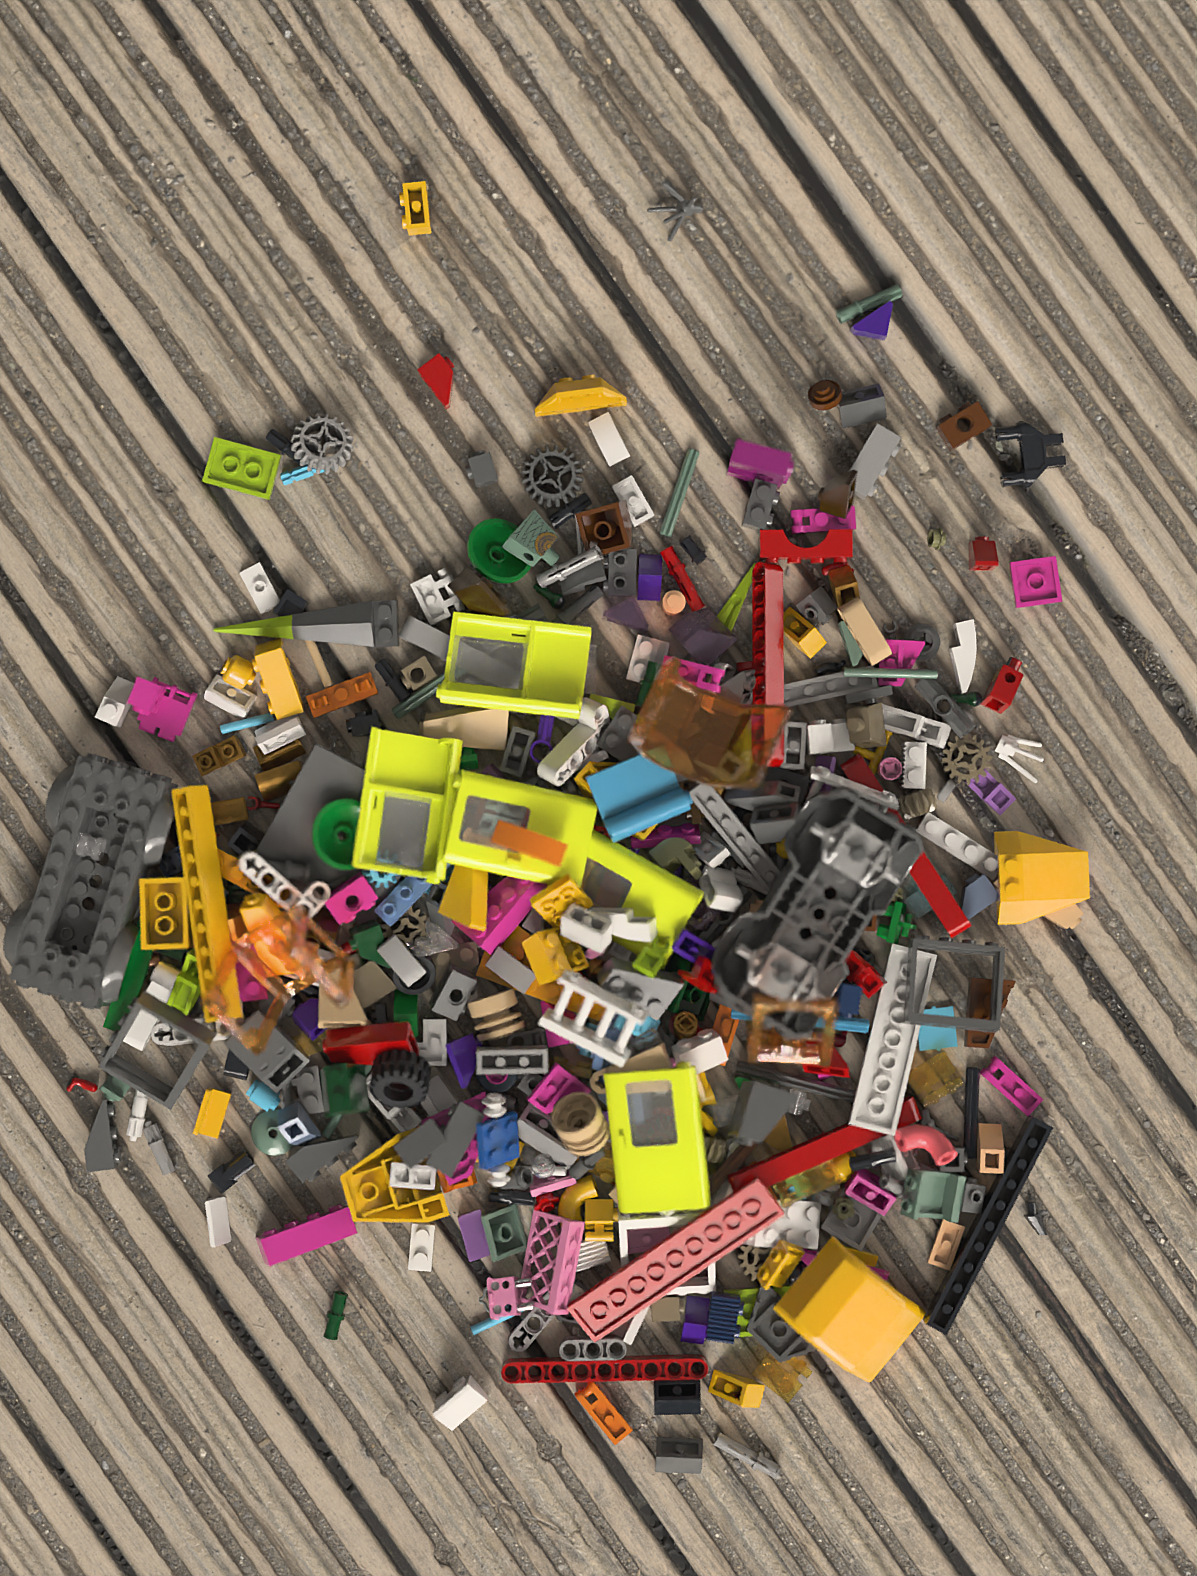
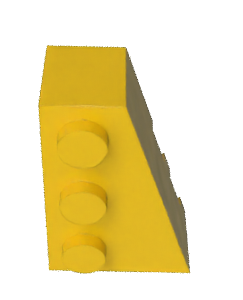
M282 638L256 645L255 658L252 659L255 672L260 671L263 679L259 681L264 694L268 693L270 699L267 702L270 714H275L277 720L304 712V705L297 683L291 672L289 659L286 657L282 646L284 644Z

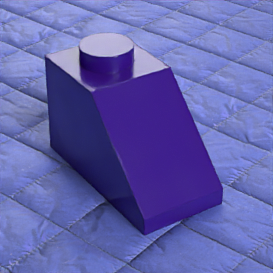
M309 999L305 1003H300L292 1013L294 1023L311 1041L327 1029L318 1028L319 999Z

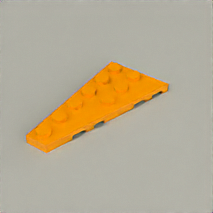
M518 925L500 947L532 970L522 942L532 935ZM484 951L476 975L517 990L485 965L492 955ZM535 978L525 994L556 1005L565 985L559 983L558 980L539 985ZM573 990L565 1009L579 1013L586 996ZM594 1001L587 1017L601 1021L607 1007Z

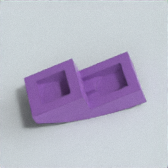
M984 769L987 774L984 778L979 775V782L976 783L974 779H971L968 786L998 815H1001L1016 798Z

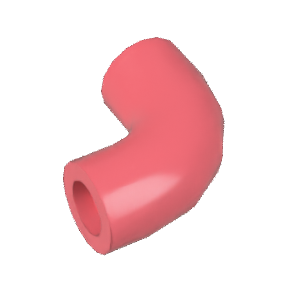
M917 1124L899 1128L895 1132V1143L902 1152L914 1148H923L932 1155L936 1164L940 1166L949 1163L957 1156L955 1148L946 1136L932 1127Z

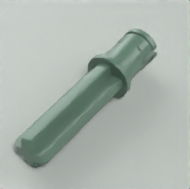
M894 285L860 301L854 300L852 304L835 310L840 324H843L855 317H863L864 313L880 307L890 300L893 301L902 297L901 288L898 285Z

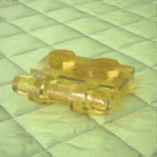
M941 1051L910 1070L908 1082L916 1095L925 1090L927 1096L920 1100L924 1108L931 1104H937L940 1102L939 1099L949 1093L952 1095L957 1091V1088L964 1084L960 1077L954 1080L950 1079L949 1075L956 1072V1069L945 1051ZM943 1080L945 1085L933 1091L931 1086Z
M765 1355L752 1371V1375L789 1403L803 1386L796 1378L800 1374L808 1378L812 1374V1370L806 1366L807 1363L802 1359L798 1360L793 1357L786 1361L793 1367V1370L789 1373L780 1366L782 1362L779 1363L776 1359L772 1360L769 1356Z

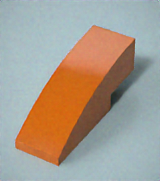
M502 820L497 821L490 839L492 843L556 867H560L568 844Z

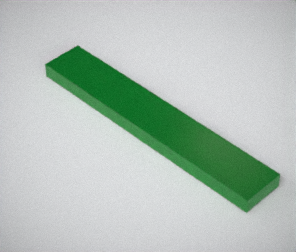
M139 918L137 924L140 931L131 950L121 982L119 1000L110 1004L103 1025L104 1028L113 1031L116 1029L120 1031L122 1026L118 1025L125 1013L130 1014L131 1010L128 1006L135 996L139 997L155 950H141V918Z

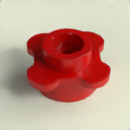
M552 1192L538 1195L536 1197L537 1204L533 1208L535 1211H552L555 1208V1204L560 1201V1198L558 1196L554 1197Z

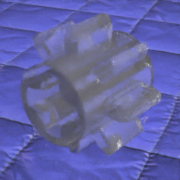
M790 1089L789 1093L796 1094L798 1097L787 1112L802 1116L803 1110H809L811 1100L806 1099V1092Z

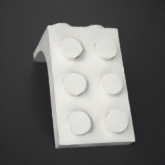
M776 1199L783 1208L785 1215L742 1243L755 1247H775L781 1239L802 1248L818 1249L821 1202Z

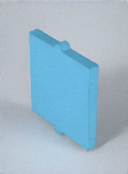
M932 1006L931 1009H924L923 1013L954 1017L953 1006L939 1008ZM920 1026L918 1034L919 1051L932 1049L940 1051L941 1048L957 1047L956 1029Z

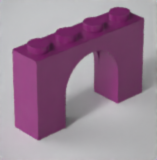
M737 439L726 475L751 482L759 479L777 484V489H780L781 485L786 484L792 474L795 461L791 460L792 453Z

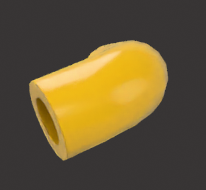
M592 1174L576 1180V1184L568 1186L564 1190L557 1208L558 1216L583 1221L580 1209L585 1199L599 1197L598 1187Z

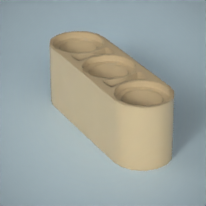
M858 596L837 608L841 618L871 666L892 654L890 647Z

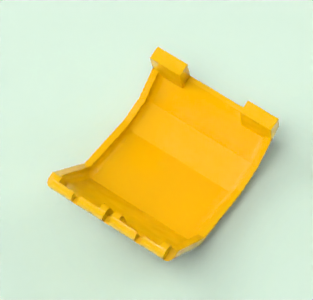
M834 1236L830 1238L773 1308L795 1331L843 1369L866 1382H871L926 1315V1311L921 1306L902 1295L869 1269Z

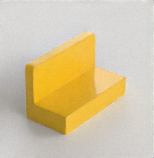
M212 1087L206 1089L193 1134H203L216 1139L219 1138L232 1093Z

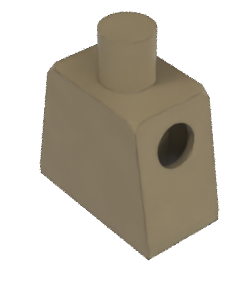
M882 702L859 705L847 710L846 727L849 732L850 743L864 749L887 746Z
M358 953L347 959L353 969V972L348 974L347 977L362 1010L397 989L392 978L380 964L373 961L365 963Z

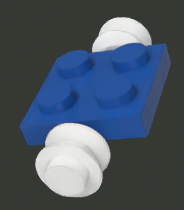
M492 1093L482 1100V1103L487 1105L483 1113L490 1116L491 1119L476 1124L478 1161L480 1169L487 1170L488 1173L492 1174V1176L487 1178V1181L492 1183L493 1186L499 1187L506 1185V1182L511 1179L509 1175H506L510 1167L504 1163L520 1157L518 1120L516 1112H506V1108L501 1106V1104L506 1102V1099L498 1093Z

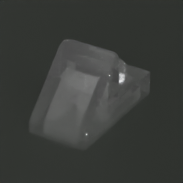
M426 921V937H418L415 941L407 943V948L411 954L422 957L459 948V943L438 925Z

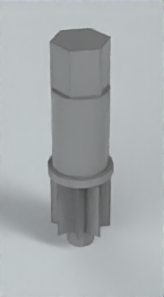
M151 1121L144 1123L145 1128L142 1130L162 1175L175 1171L157 1124H152Z

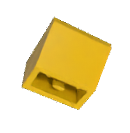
M561 926L539 931L522 942L539 985L557 981L565 970L578 972L589 967L580 944L560 935Z

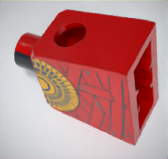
M1009 657L1007 664L1002 665L995 672L981 705L999 714H1002L1011 706L1024 676L1023 673L1019 672L1022 665L1020 660Z

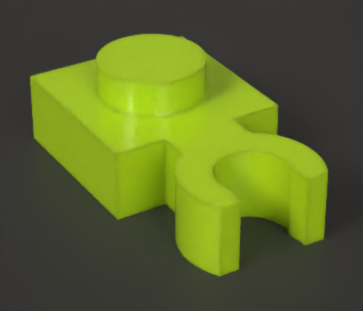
M658 936L653 939L651 949L645 946L633 964V968L652 979L665 961L663 955L668 952L670 947L668 942L664 947H659L657 943L660 937Z

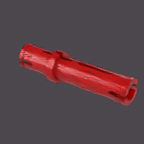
M673 546L659 552L669 568V575H672L692 613L705 607L685 570V564L681 563Z

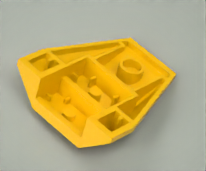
M1020 831L994 832V853L998 858L999 901H996L997 925L1022 924L1090 898L1088 851Z
M419 1127L400 1132L340 1175L353 1222H430L449 1216L437 1174L435 1176L434 1190L389 1186L391 1162L404 1163L394 1149V1146ZM427 1158L421 1161L418 1165L428 1166L426 1164Z

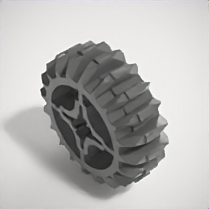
M545 445V453H542L541 449L537 448L536 451L539 456L536 457L531 453L529 457L533 462H524V465L529 470L524 469L521 472L522 475L528 476V478L522 479V484L530 483L525 488V492L533 490L534 492L530 498L533 500L539 496V505L543 503L544 499L547 500V507H551V500H555L556 507H560L559 499H563L564 503L568 504L569 501L566 496L569 495L574 499L576 495L572 490H581V487L575 484L576 482H583V477L577 476V474L583 473V468L575 469L580 464V460L572 462L571 460L575 454L572 452L566 456V447L562 449L561 453L558 452V445H554V451L551 452L549 445ZM547 459H560L564 461L566 465L554 467L550 464V462ZM541 462L545 472L534 482L533 474L535 468ZM548 468L554 474L559 473V476H556L557 484L551 478L546 479V476H549ZM571 470V482L564 490L560 479L566 475V472ZM551 485L558 493L548 494L541 491L539 487Z

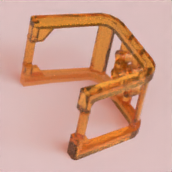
M300 904L294 905L248 932L232 945L201 1002L240 1042L257 1056L264 1052L286 1002L294 994L319 980L325 986L324 993L338 1008L346 1005L351 997L355 961L347 952L344 953L308 916V912ZM293 920V925L290 927L287 923ZM306 926H308L336 954V956L324 962L317 955V944L313 942H307L304 939ZM280 929L286 935V941L282 937L273 938L270 934ZM262 939L269 946V953L277 957L284 964V968L287 971L295 972L299 977L286 985L249 946ZM237 960L275 997L259 1029L250 1028L247 1033L226 1014L229 1003L223 988ZM340 968L338 985H336L328 974Z
M754 994L752 1021L746 1020L748 1063H758V1061L818 1064L819 1067H829L837 1011L836 998L812 997V1001L780 1000L779 996ZM776 1009L809 1010L824 1018V1027L815 1028V1032H812L810 1037L800 1038L799 1041L792 1037L790 1041L774 1031L775 1027L768 1028L767 1030L762 1029L764 1015ZM761 1039H767V1042L760 1041ZM804 1041H816V1045L806 1044ZM759 1051H766L768 1054H759ZM805 1054H817V1057L805 1056Z

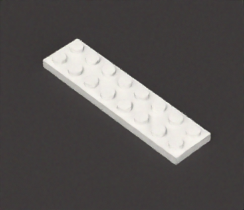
M893 943L890 946L883 975L887 983L879 992L848 1122L850 1125L892 1136L896 1132L921 1026L903 1024L909 948ZM917 950L913 1013L923 1014L937 955Z

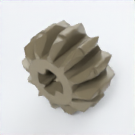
M926 788L899 797L898 811L902 819L907 820L934 811L937 808L935 794L933 795L932 789Z
M703 1132L706 1162H722L723 1157H725L727 1142L721 1137L715 1135L711 1137Z

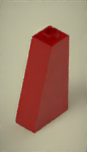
M409 1021L327 1029L326 1039H323L322 1043L323 1051L328 1054L330 1061L339 1063L373 1065L376 1057L379 1054L383 1055V1052L407 1050V1052L416 1053L417 1056H419L420 1052Z

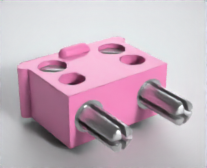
M488 1277L487 1287L484 1288L483 1295L479 1297V1304L484 1305L485 1310L490 1312V1318L493 1320H499L500 1317L521 1315V1311L534 1310L535 1306H530L534 1305V1302L520 1303L519 1288L532 1286V1283H524L532 1282V1279L518 1280V1277L495 1279ZM487 1291H488L489 1308H488V1306H487V1303H486L485 1301H483V1299L486 1297V1292H487ZM511 1305L512 1310L509 1312L508 1308Z

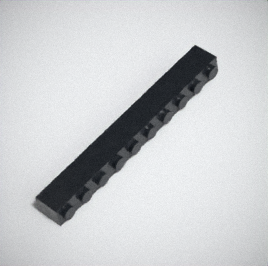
M1031 1115L1026 1118L1004 1160L1003 1173L997 1174L983 1201L982 1213H977L954 1257L950 1271H947L923 1318L926 1325L945 1335L948 1334L1053 1130L1052 1126Z

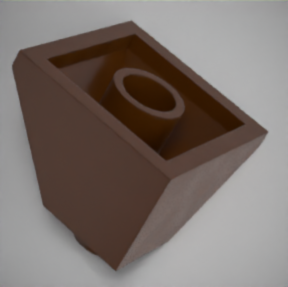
M626 500L575 514L585 551L597 545L603 555L631 547L632 522Z

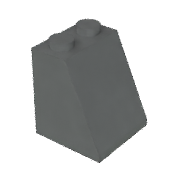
M742 1081L727 1135L734 1137L733 1142L752 1146L753 1142L761 1143L795 1103L798 1095L755 1081Z

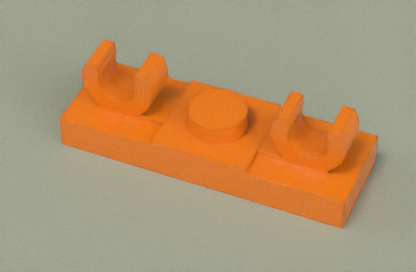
M368 672L305 697L313 718H317L379 693L371 672Z

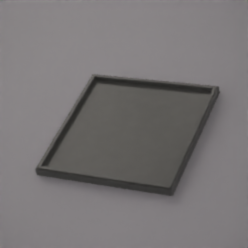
M316 743L254 854L258 855L261 859L284 863L288 860H292V863L303 865L311 863L308 884L323 879L328 885L344 875L348 880L358 872L362 873L364 869L361 868L342 870L326 864L314 849L311 831L316 815L325 805L341 799H351L361 803L366 769ZM389 797L384 799L380 841L377 848L380 854H383L384 849H388V856L395 853L397 855L396 860L401 861V865L408 866L425 836L429 806L426 803ZM339 831L338 838L342 840L344 835ZM402 875L395 876L397 879L396 883H392L389 880V887L387 888L384 887V882L380 883L379 888L375 887V881L370 883L378 899L375 900V905L370 909H362L356 913L357 916L353 920L361 924L373 919L377 920L378 915L375 913V909L394 890ZM289 879L287 881L300 892L308 885L300 880ZM313 889V897L320 898L321 895H319L318 892L315 889ZM348 896L345 903L349 905L354 904L357 901V896Z

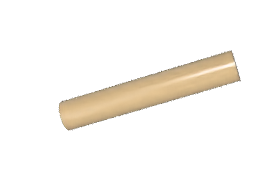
M305 640L324 688L333 686L316 642Z

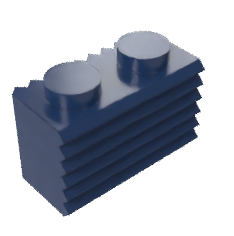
M842 982L831 998L829 1008L835 1010L834 1014L841 1017L852 1018L853 1014H859L860 996L863 995L861 993L863 988L855 984Z
M712 1291L708 1326L705 1335L707 1341L734 1344V1339H739L741 1325L737 1324L738 1315L742 1316L744 1301H740L739 1294Z

